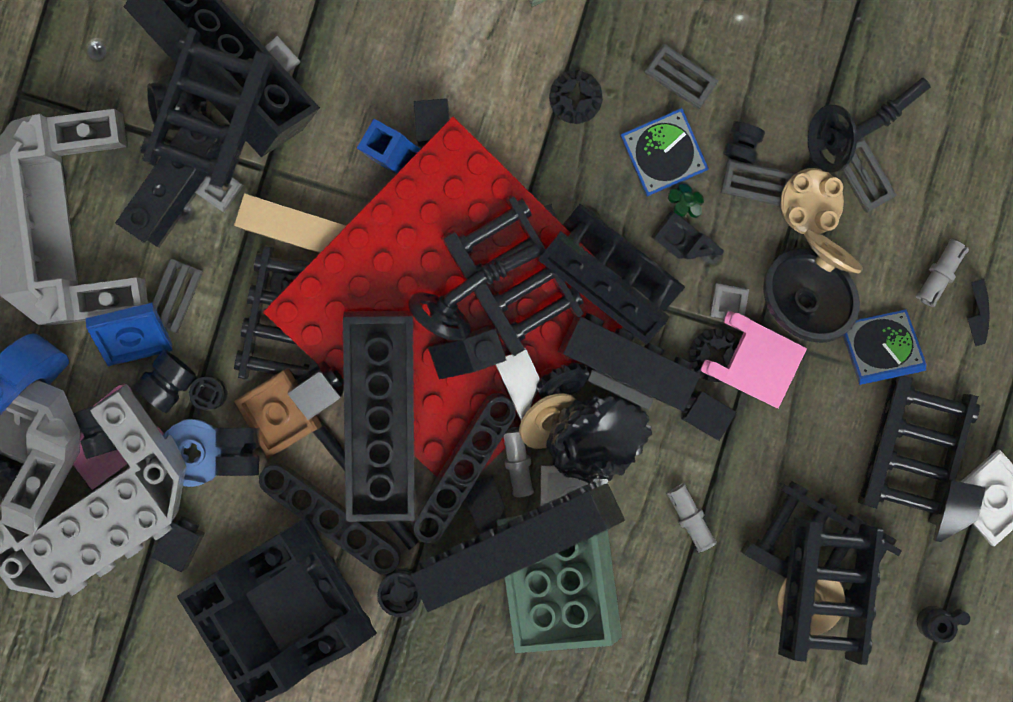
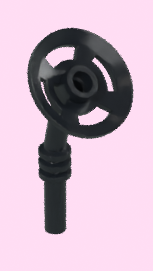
M922 77L894 101L888 100L887 105L883 104L881 110L877 109L875 111V116L855 126L850 113L842 106L826 105L820 108L812 118L808 130V148L813 162L819 169L829 173L839 172L846 168L854 156L857 141L884 125L888 127L891 124L890 121L894 122L897 119L896 116H902V110L931 88L929 82ZM838 114L847 120L849 127L845 123L839 122ZM827 119L828 122L824 126L822 132V139H820V131L824 121ZM827 149L829 153L836 156L834 163L829 162L822 153L823 150Z
M534 243L502 260L496 258L494 264L490 261L487 263L488 267L482 265L480 271L448 292L445 296H437L425 292L415 293L408 302L410 312L422 326L432 333L448 340H464L470 334L471 326L465 315L458 309L457 303L484 284L488 283L491 285L493 284V279L499 281L500 276L505 278L507 277V272L541 256L540 249ZM421 304H427L430 316L424 311Z

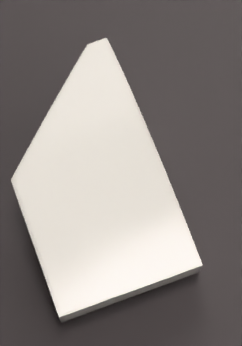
M526 348L514 357L512 355L506 356L507 361L496 364L521 421L532 406L538 392L536 385L540 381Z

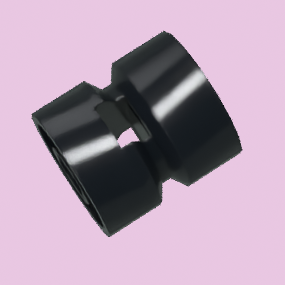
M164 349L152 363L153 371L144 372L133 387L157 409L168 413L179 400L178 392L186 391L198 376L179 358Z
M93 407L73 413L80 433L84 435L80 442L86 459L118 450L90 412Z
M215 428V447L220 449V454L215 456L216 476L259 475V456L254 453V450L259 447L260 428Z
M396 568L392 573L387 574L380 583L377 592L378 602L387 614L395 617H404L413 613L419 606L421 597L411 577V574L415 573L413 570Z

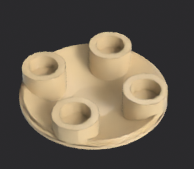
M817 168L804 169L794 174L787 181L781 195L782 214L789 226L801 234H805L807 230H812L815 234L819 235L835 229L839 223L844 206L842 182L830 173Z

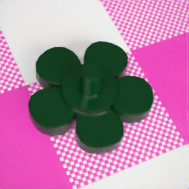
M680 184L677 189H672L668 193V200L676 204L674 212L682 217L689 213L691 217L698 218L702 214L701 205L704 203L702 194L699 192L691 194V186Z

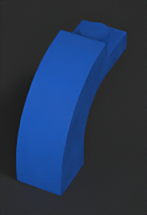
M373 119L357 147L367 157L395 175L421 149L409 141L403 134L376 119Z
M36 333L28 334L18 339L0 353V415L34 381L39 380L50 385L68 366L69 359L67 355Z

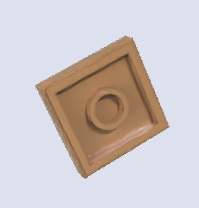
M289 368L281 371L234 401L249 428H260L259 445L267 459L322 427L316 415L307 420L287 394L292 382L295 381Z

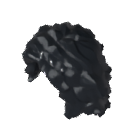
M609 395L603 398L593 396L592 399L583 402L575 400L568 408L561 410L559 418L552 424L546 441V448L553 456V465L564 477L576 478L588 484L592 483L594 479H607L611 481L613 475L623 476L631 463L636 462L635 456L643 453V445L648 442V437L652 435V427L647 424L649 416L646 412L641 411L639 405H633L630 401L624 398H617L616 396L612 397Z

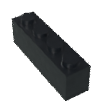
M586 313L584 318L574 316L558 350L559 353L648 394L669 406L684 411L701 376L692 371L694 364L677 356L674 361H671L662 356L665 350L651 343L645 344L642 347L632 342L635 337L634 335L620 328H616L613 333L603 328L605 321L589 313Z

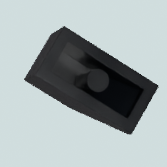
M492 325L470 332L464 340H446L428 347L439 380L473 373L507 361L496 328Z

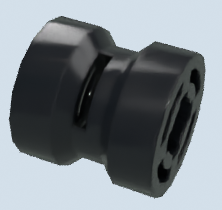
M734 121L730 131L732 138L725 145L723 154L743 163L755 164L758 155L756 148L763 141L765 131L751 124Z
M213 376L198 378L192 383L189 390L190 401L201 410L217 409L224 404L228 395L225 383Z

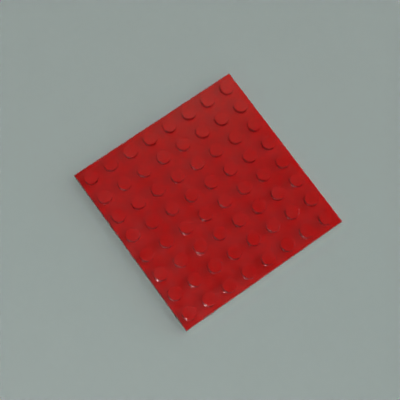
M452 116L263 313L318 365L325 361L330 368L335 367L344 379V311H410L408 302L413 294L425 292L437 296H445L448 292L466 281L441 239L442 236L452 230L457 236L461 234L466 236L510 209L505 200L510 195L515 196L517 201L522 198L532 213L528 220L545 249L560 231L569 236L570 232ZM516 221L473 247L474 251L469 256L475 266L479 263L484 265L528 237L519 222ZM581 243L579 244V246L590 253ZM537 257L507 272V277L503 278L500 276L499 281L493 279V284L489 285L486 283L492 295L497 292L502 294L545 268L544 264ZM550 280L507 306L509 310L505 311L504 315L510 324L515 321L518 324L561 298L562 295L554 281ZM565 282L568 288L572 287L567 282ZM474 292L457 303L458 309L470 323L471 332L489 325L493 326ZM579 293L584 304L579 306L583 312V315L580 317L584 318L586 313H589L605 321L603 328L613 333L616 328L621 329L623 327ZM421 304L424 311L430 316L427 304ZM570 309L565 310L524 335L526 339L521 341L530 356L540 381L543 375L552 372V369L560 368L563 364L566 366L571 363L582 364L558 352L575 316ZM413 316L414 456L437 477L487 396L493 393H502L510 399V395L496 365L473 373L439 380L428 347L448 339L432 333ZM498 334L505 357L511 355ZM537 392L532 406L543 399L540 397L539 392ZM504 402L494 403L491 406L490 415L495 418L504 416L507 412V404ZM517 412L509 428L520 427L521 420ZM479 431L473 436L472 443L478 447L484 446L488 443L490 434L486 431ZM504 436L484 469L505 449ZM461 460L455 465L454 472L459 475L468 474L471 471L472 463L468 460Z

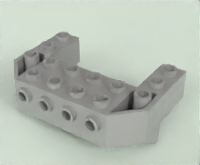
M116 109L48 118L41 114L31 115L11 121L0 135V296L38 325H58L86 321V318L148 304L145 279L142 278L78 285L61 156L127 147L124 117Z
M39 380L27 386L0 415V454L24 463L1 503L2 524L32 536L35 535L80 453V429L64 390Z
M124 385L100 401L90 410L128 463L129 467L124 472L44 525L40 524L34 536L2 524L1 503L3 498L0 496V577L9 589L59 598L67 592L72 596L88 585L86 579L94 574H97L99 577L105 575L116 566L115 560L123 555L127 559L134 556L144 548L142 542L150 537L157 540L172 529L170 524L179 511L186 464L172 436L163 437L127 385Z

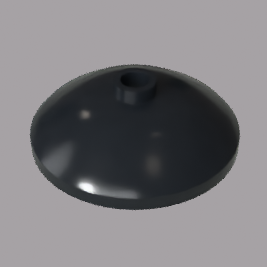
M790 250L775 259L766 272L763 291L769 311L786 331L800 339L824 343L842 337L856 322L860 309L859 294L852 277L848 272L838 268H834L832 272L821 268L815 262L818 255L814 250Z

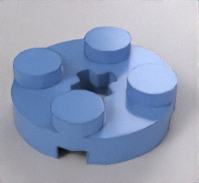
M198 419L183 420L173 425L163 434L164 438L168 435L172 436L186 464L183 486H199L216 477L215 456L220 454V449L215 447V428L210 423ZM191 443L196 444L197 450L201 451V456L196 457L194 462L188 461L189 456L183 454L184 448H190Z

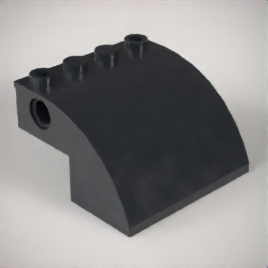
M307 517L177 595L241 702H266L288 691L313 671L353 652L377 634L369 616L361 608L353 594L352 588L344 580L336 567L334 559L325 549L318 537L317 531L311 526Z

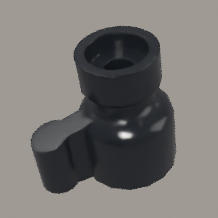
M928 606L918 614L917 627L919 632L929 640L947 643L956 637L958 632L957 625H967L971 619L970 615L961 609L948 613L941 607Z

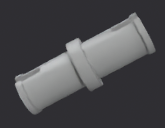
M950 239L938 262L931 265L929 268L931 273L916 295V298L920 299L922 303L935 307L947 284L953 283L956 278L954 273L965 254L969 251L964 244Z
M520 427L508 428L504 435L507 458L504 460L505 468L509 469L513 496L526 497L534 493L529 472V466L532 464L531 457L526 454L525 443L519 433Z
M685 483L669 490L666 495L671 500L680 517L678 522L682 528H686L696 546L697 552H703L713 547L717 541L713 538L703 519L705 516L701 508L698 509Z

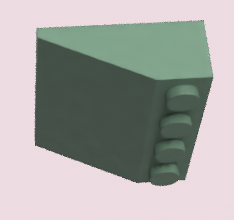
M516 517L498 519L497 525L500 526ZM608 530L505 577L515 653L612 646L622 638Z

